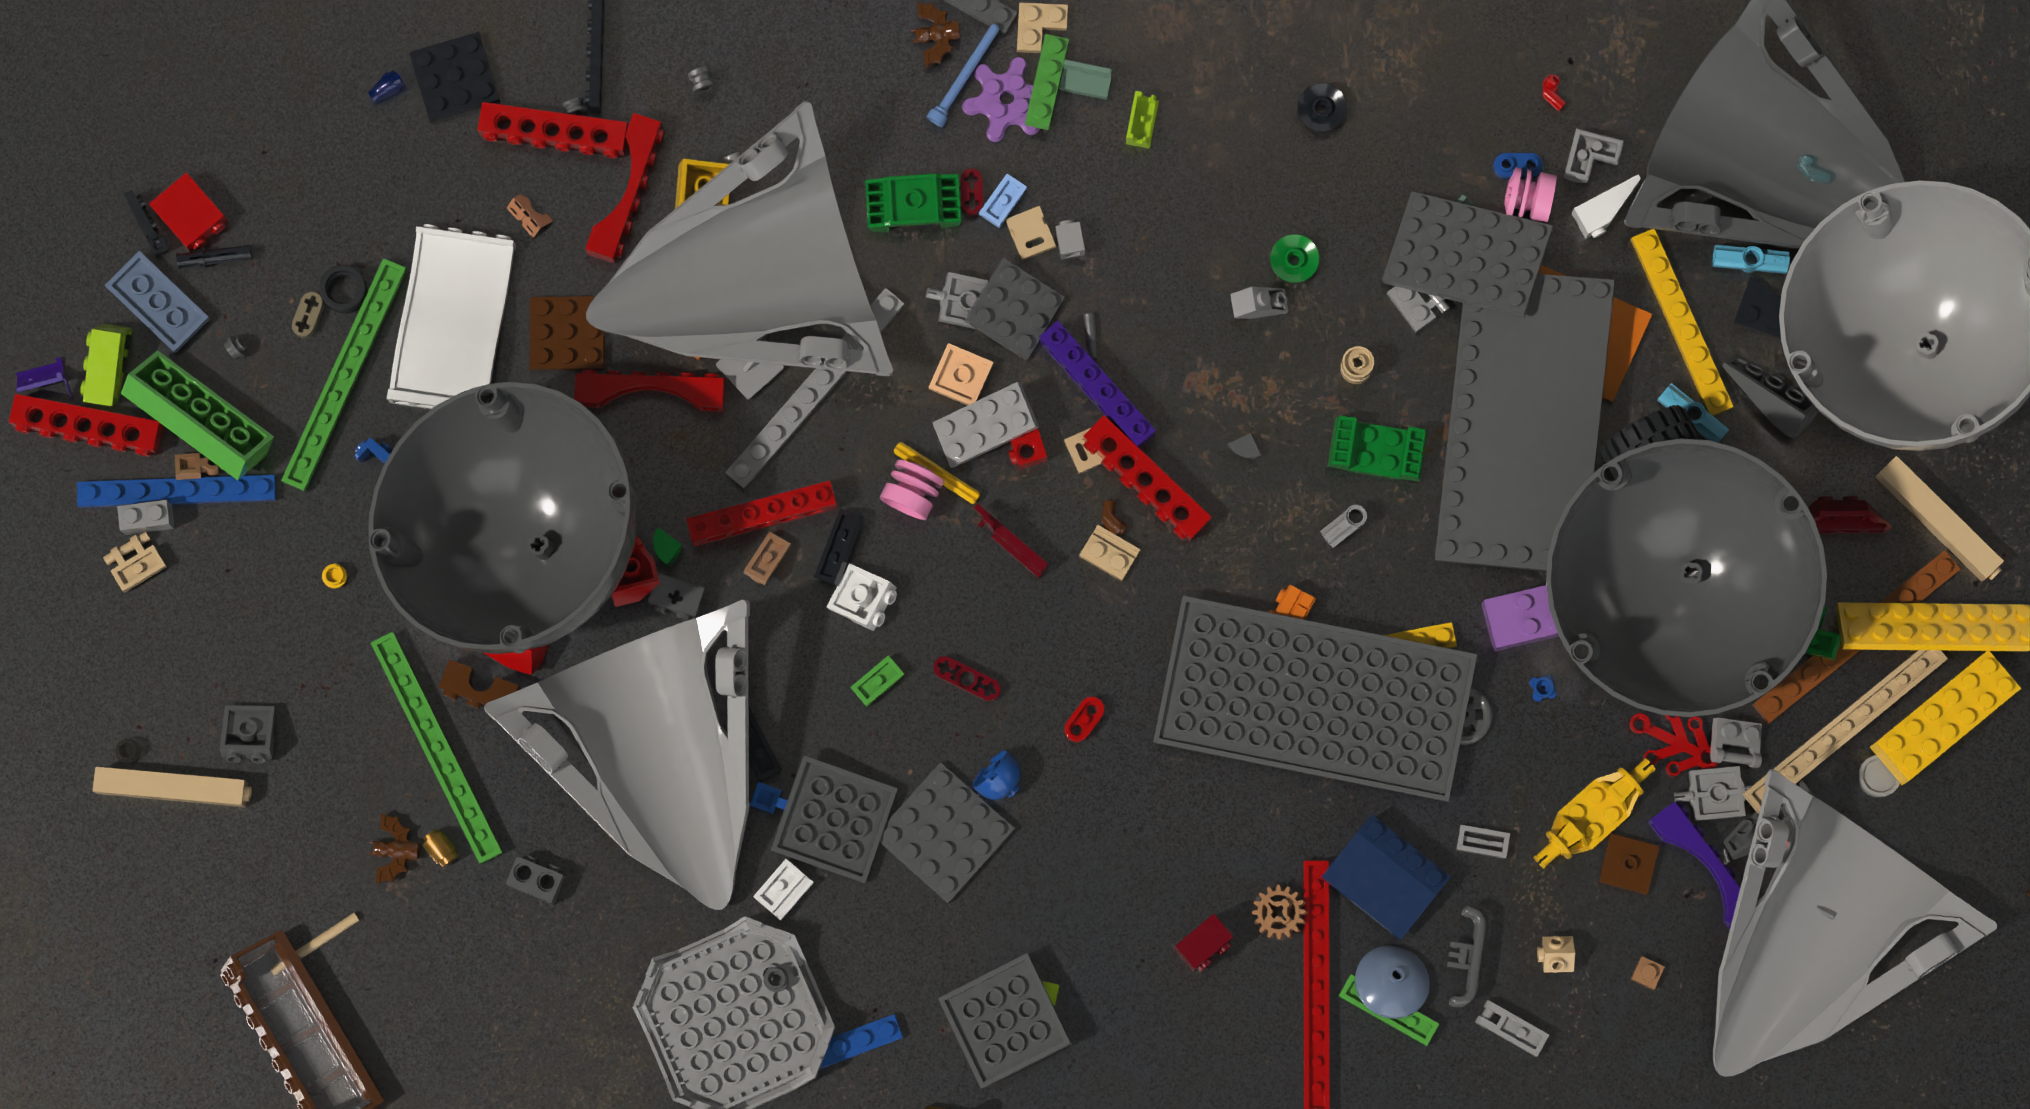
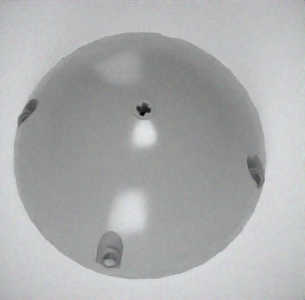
M1919 180L1890 184L1867 191L1841 205L1822 220L1803 242L1789 267L1782 289L1779 311L1781 342L1790 371L1803 393L1820 413L1842 430L1866 442L1891 449L1911 451L1944 449L1964 442H1973L1979 436L1997 428L2016 413L2030 397L2029 227L2019 216L1999 201L1974 189L1948 182ZM1869 202L1878 203V206L1873 210L1865 208ZM1929 343L1932 349L1927 350L1924 344ZM1796 363L1806 366L1803 369L1794 368Z

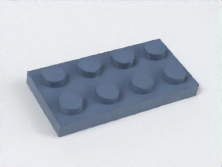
M140 251L104 285L175 354L210 320L194 302Z

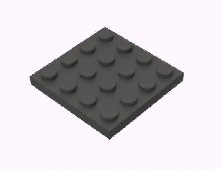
M803 755L770 851L865 883L898 788Z
M940 762L886 822L879 843L949 904L1015 828Z
M1028 953L938 998L981 1089H985L1072 1045Z

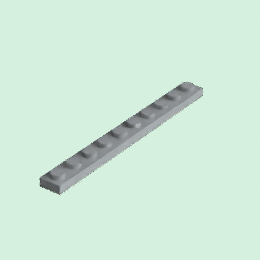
M887 288L870 305L880 333L905 305ZM847 333L842 337V340L847 342L849 350H863ZM816 368L725 474L745 490L847 371Z

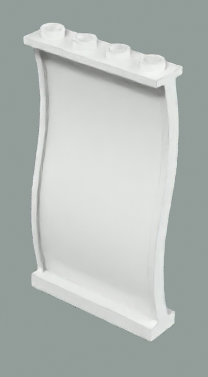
M424 224L423 227L416 226V241L410 280L397 338L390 388L387 394V400L390 403L433 409L436 405L461 392L491 384L509 290L514 251L516 250V245L511 240V237L505 235H496V238L486 237V233L473 231L472 234H465L457 228H448V231L438 230L437 226Z

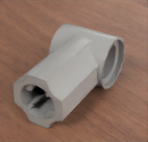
M1352 505L1323 528L1320 533L1327 543L1334 548L1357 529L1363 527L1367 519V512L1360 505ZM1359 511L1363 517L1362 521L1352 523L1348 516L1350 512Z

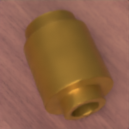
M434 829L423 838L426 842L422 846L436 864L440 863L442 867H445L458 856V853L455 851L457 848L443 830L437 832Z

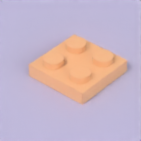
M948 343L929 385V390L968 406L978 400L994 363Z

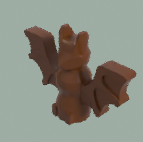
M918 2L919 18L929 20L934 24L931 27L912 29L911 33L916 34V39L912 40V43H927L931 40L937 42L932 48L923 53L925 66L929 68L932 64H941L943 56L948 52H952L949 41L961 39L958 20L946 21V16L948 15L946 10H938L933 2L930 4Z
M382 813L380 828L391 833L395 840L390 843L383 840L369 841L370 844H374L373 852L368 853V855L390 856L393 858L390 864L378 867L376 873L377 884L385 881L393 883L399 873L407 872L405 861L407 859L418 860L420 852L419 841L407 840L410 829L401 826L397 816L388 817Z

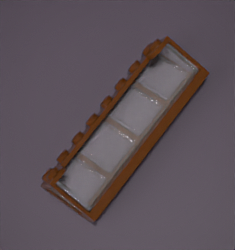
M281 929L229 957L220 970L222 972L221 978L224 984L232 989L237 1006L245 1011L248 1025L258 1033L261 1047L265 1051L268 1050L271 1055L274 1069L278 1073L281 1072L284 1077L287 1091L290 1094H294L297 1099L298 1109L379 1108L384 1102L383 1098L284 931Z

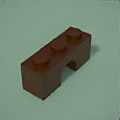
M450 659L438 686L444 691L443 696L453 700H457L458 697L467 700V705L480 709L481 705L485 706L490 701L521 689L517 684L495 677L492 686L488 690L476 691L472 687V678L475 670Z

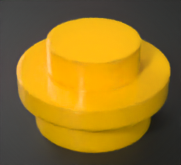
M330 564L323 570L322 580L329 588H340L347 580V572L339 564Z

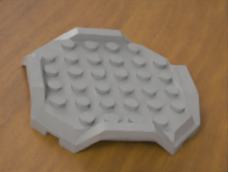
M746 916L727 928L681 949L653 957L646 972L642 988L639 990L633 1005V1010L645 1032L672 1100L693 1109H755L795 1091L817 1077L835 1031V1025L795 935L770 927ZM772 967L783 968L789 976V983L781 992H772L764 984V974ZM778 975L772 978L773 984L781 982V977Z

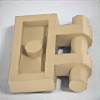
M146 531L139 536H132L129 538L130 541L118 548L116 546L110 550L111 553L103 557L107 565L115 561L118 563L119 566L110 571L124 593L167 568L154 545L147 549L144 548L143 544L151 540ZM136 550L137 555L127 561L124 559L126 554Z

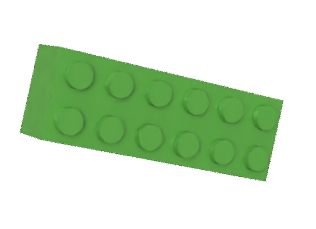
M158 350L127 375L121 391L123 396L236 480H239L267 456L274 438L273 435Z

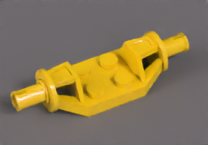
M1644 758L1630 772L1620 767L1616 773L1597 778L1557 813L1551 830L1546 832L1549 844L1537 855L1533 856L1535 861L1538 862L1546 856L1539 864L1545 869L1558 855H1563L1565 858L1570 859L1572 855L1592 850L1630 816L1638 796L1644 794L1640 783L1656 770L1655 767L1651 765L1644 771L1643 768L1650 763L1648 759ZM1565 825V827L1563 828V830H1562V831L1558 834V836L1556 837L1557 833H1558V832L1562 829V827ZM1577 841H1579L1577 844H1575V845L1572 846L1571 848L1567 849L1568 847H1570L1571 845H1573L1574 843H1576Z

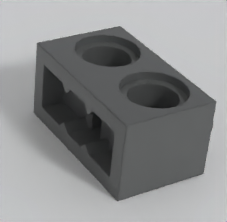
M524 855V858L517 856L505 884L555 904L566 878L563 874H560L562 869L548 864L546 868L537 864L538 859L528 855ZM523 867L531 869V876L527 880L519 878V871ZM547 876L553 877L555 881L551 889H543L542 880Z

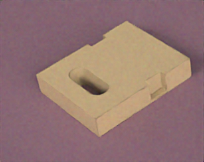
M1040 206L1005 219L1022 261L1056 248ZM1037 239L1044 240L1042 244L1032 248L1026 247L1027 243Z
M1091 428L1064 439V443L1079 474L1102 464L1101 461L1103 459L1097 453L1092 455L1083 446L1085 442L1082 438ZM1106 440L1102 443L1103 449L1107 452H1112L1116 449L1114 442L1111 440ZM1077 444L1083 446L1088 457L1086 461L1081 460L1076 449Z

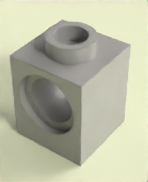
M1065 220L1060 222V225L1055 226L1061 260L1084 256L1085 247L1080 222Z

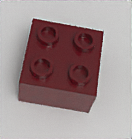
M1213 913L1174 947V950L1192 972H1195L1197 969L1202 972L1213 962L1211 959L1213 955L1218 953L1221 956L1232 946L1230 941L1233 936Z

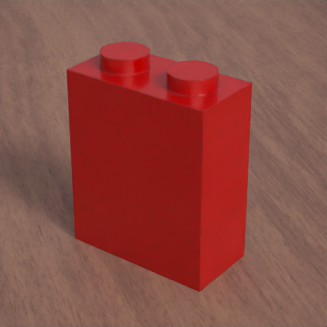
M187 172L149 203L152 209L190 252L194 249L196 251L201 249L206 244V239L212 234L220 233L225 228V223L228 222L226 217Z

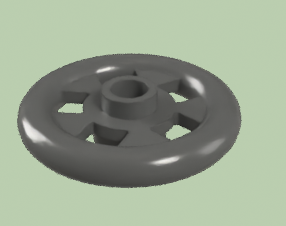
M1471 687L1469 697L1473 698L1472 705H1467L1466 712L1468 717L1464 720L1463 728L1473 725L1474 732L1465 735L1462 731L1460 745L1479 741L1487 734L1492 724L1493 712L1489 700L1482 692ZM1475 709H1482V720H1475Z

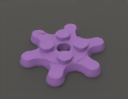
M1022 57L1013 58L1008 71L1003 74L994 73L986 64H980L974 69V77L982 84V92L977 97L967 98L962 104V109L969 116L984 114L988 117L990 124L986 135L992 142L1001 141L1006 128L1011 125L1020 126L1028 135H1035L1040 130V128L1025 125L1034 85H1030L1025 80L1028 64ZM1004 92L1013 95L1014 100L1010 104H1003L1000 101L1001 95Z

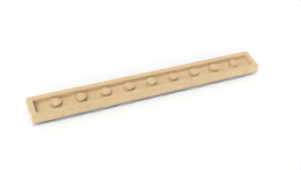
M1917 650L1780 762L1773 770L1778 771L1796 784L1948 658L1941 650ZM1767 774L1742 794L1757 813L1760 812L1766 788L1764 784Z

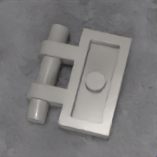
M1397 286L1387 292L1389 298L1415 333L1436 319V316L1431 311L1437 306L1441 313L1446 312L1450 308L1445 302V298L1429 295L1431 300L1426 303L1417 291Z

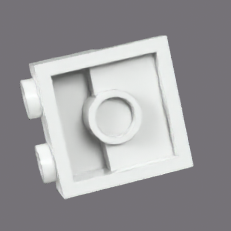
M849 563L827 608L874 631L876 626L880 627L885 620L884 611L887 605L894 603L897 597V592L895 591L897 587L890 581Z

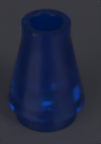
M395 70L387 71L374 87L368 91V94L377 104L379 101L402 91L401 88L405 86V83Z

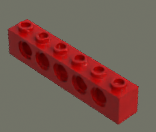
M482 102L477 131L487 141L497 142L498 139L507 140V143L513 145H521L522 142L531 143V146L536 148H546L547 145L554 146L556 150L563 152L575 149L580 150L579 152L585 155H594V152L604 153L605 157L616 159L618 156H625L627 146L625 134L628 129V123ZM509 120L511 125L508 129L503 130L499 128V124L502 121ZM531 123L535 125V129L532 132H523L526 124ZM551 127L559 128L557 135H547V131ZM574 131H583L584 134L580 139L574 140L571 138ZM599 134H606L608 136L607 140L603 143H597L595 138Z
M19 394L14 396L9 417V423L18 432L29 434L30 430L38 431L40 436L47 438L59 435L63 436V440L77 443L78 439L87 441V445L102 447V444L111 445L112 450L126 452L127 448L135 450L137 455L149 457L150 453L158 454L164 425L154 420ZM43 412L42 420L34 423V414ZM63 416L67 417L66 425L57 427V420ZM86 421H91V428L86 432H81V425ZM109 426H115V433L112 436L106 437L105 429ZM134 430H138V439L129 441V434Z
M1103 415L1083 436L1082 440L1085 442L1083 446L1092 455L1097 453L1103 459L1101 461L1103 466L1110 472L1115 470L1121 476L1119 478L1121 483L1128 489L1133 487L1139 493L1137 495L1138 499L1146 506L1151 504L1157 510L1155 512L1156 516L1164 523L1169 521L1175 527L1173 529L1174 533L1182 540L1187 538L1191 541L1212 518L1106 416ZM1106 440H1111L1115 443L1116 449L1112 452H1107L1103 449L1102 443ZM1124 457H1129L1133 460L1134 466L1130 469H1125L1121 466L1120 460ZM1142 474H1147L1151 477L1152 483L1149 486H1143L1139 483L1138 477ZM1160 491H1165L1169 494L1170 500L1167 503H1161L1157 500L1156 494ZM1177 508L1185 509L1188 513L1187 519H1177L1174 511Z
M829 480L686 518L692 543L695 547L838 508Z

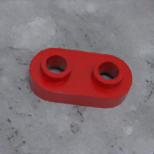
M1096 697L1085 698L1068 719L1064 731L1070 741H1084L1103 717L1104 705L1100 699ZM1094 706L1097 711L1091 715L1087 712V708ZM1074 726L1081 727L1082 732L1080 734H1074L1072 732V728Z

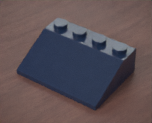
M1371 814L1321 878L1397 939L1401 940L1450 879V876Z

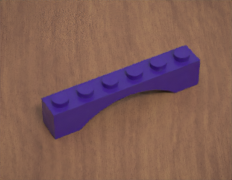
M1674 801L1650 819L1648 823L1663 842L1687 850L1709 869L1721 892L1724 906V923L1730 930L1741 885L1738 886L1733 879L1735 874L1727 864L1723 866L1719 861L1718 857L1720 855L1712 844L1708 846L1702 837L1705 835L1697 824L1692 825L1688 820L1689 813L1682 804L1677 805Z

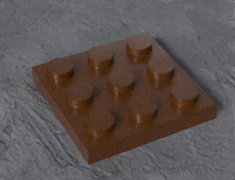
M595 296L530 297V371L604 370V331L595 328L586 319L587 309Z

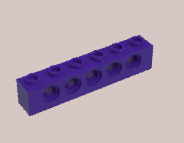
M1059 321L1055 322L1039 336V343L1104 416L1139 449L1155 436L1156 430Z

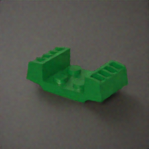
M922 174L865 180L868 229L872 232L890 231L889 227L941 224V228L958 227L961 223L958 174Z
M1347 416L1335 418L1327 467L1392 479L1421 481L1428 436L1425 429L1408 426V429L1405 430L1356 422L1357 418Z

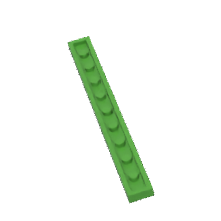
M383 258L281 480L283 483L304 492L306 491L407 271L405 267Z
M392 631L371 642L479 864H483L503 854L394 632Z

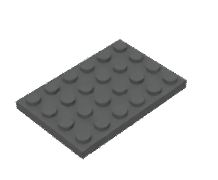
M1411 191L1382 281L1385 284L1525 318L1552 236L1553 225Z

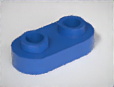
M1502 153L1496 157L1493 170L1499 178L1510 179L1515 167L1522 168L1520 179H1525L1527 169L1532 172V179H1534L1541 173L1543 162L1534 153ZM1531 161L1535 164V167L1532 169L1528 168L1526 163ZM1502 162H1509L1511 167L1504 168Z

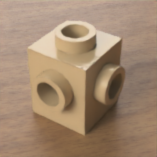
M1573 936L1542 937V947H1537V960L1542 962L1543 972H1574L1575 949Z

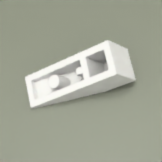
M1639 174L1573 209L1571 214L1585 239L1593 236L1595 239L1607 232L1606 228L1641 179Z

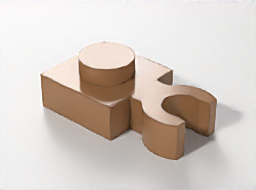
M200 453L175 454L176 480L200 479L201 473L204 472L208 475L219 474L218 465L211 466V464L215 463L207 457L200 458Z

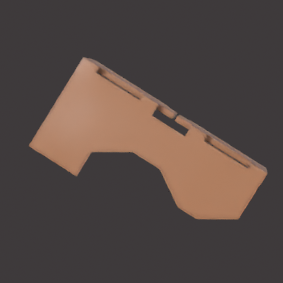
M521 194L515 196L507 206V209L517 220H522V226L533 238L542 227L553 222L547 213L542 215L535 212L531 207L530 200Z

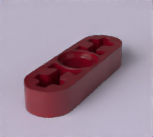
M942 656L935 661L933 666L934 673L939 679L986 702H993L1000 696L1001 689L996 680L947 656ZM945 662H948L949 668L956 671V667H960L961 669L956 674V680H951L953 674L945 672L944 675L941 674V669L938 665H944ZM965 672H969L974 676V682L970 686H964L960 682V676ZM978 678L984 679L981 681V684L986 687L993 684V689L996 693L985 696V690L978 687V692L974 691L973 689L978 684Z

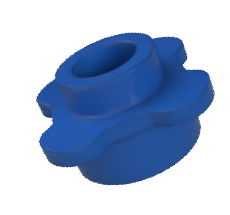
M1545 675L1539 679L1533 677L1530 680L1529 685L1534 693L1532 695L1533 700L1540 702L1543 698H1555L1557 692L1554 689V679L1551 675Z

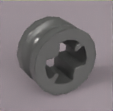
M583 97L573 98L564 102L563 108L567 109L565 114L581 115L586 112V106L582 105L584 102Z

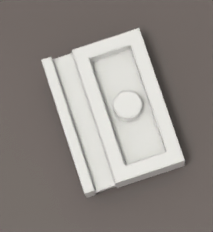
M785 859L753 897L782 921L814 882Z

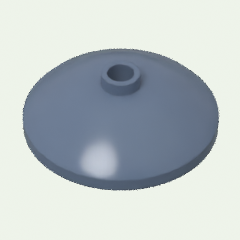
M1387 945L1371 950L1362 958L1355 973V987L1363 1004L1373 1013L1385 1018L1399 1019L1414 1014L1422 1007L1429 994L1430 979L1425 965L1414 953L1399 946ZM1397 973L1400 979H1395L1392 974Z

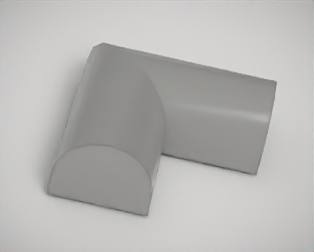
M1576 128L1564 178L1577 183H1587L1593 160L1618 165L1624 141Z

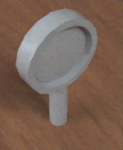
M1877 755L1867 758L1860 765L1858 782L1861 789L1868 795L1885 797L1892 794L1899 787L1900 783Z

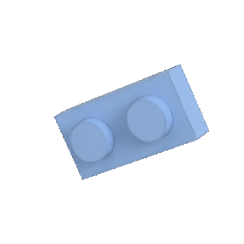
M1006 174L980 210L979 215L1000 228L1027 190V186Z

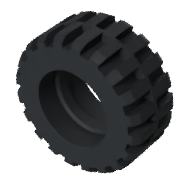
M1672 405L1668 408L1665 407L1659 411H1654L1629 424L1623 430L1618 431L1603 444L1601 455L1605 462L1608 463L1627 451L1653 442L1675 439L1701 440V436L1687 411L1679 405ZM1608 467L1616 480L1619 476L1618 470L1615 467Z

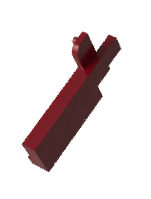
M977 504L974 507V511L982 517V521L978 526L982 528L985 525L992 531L993 535L991 538L1039 579L1048 569V563L983 507Z

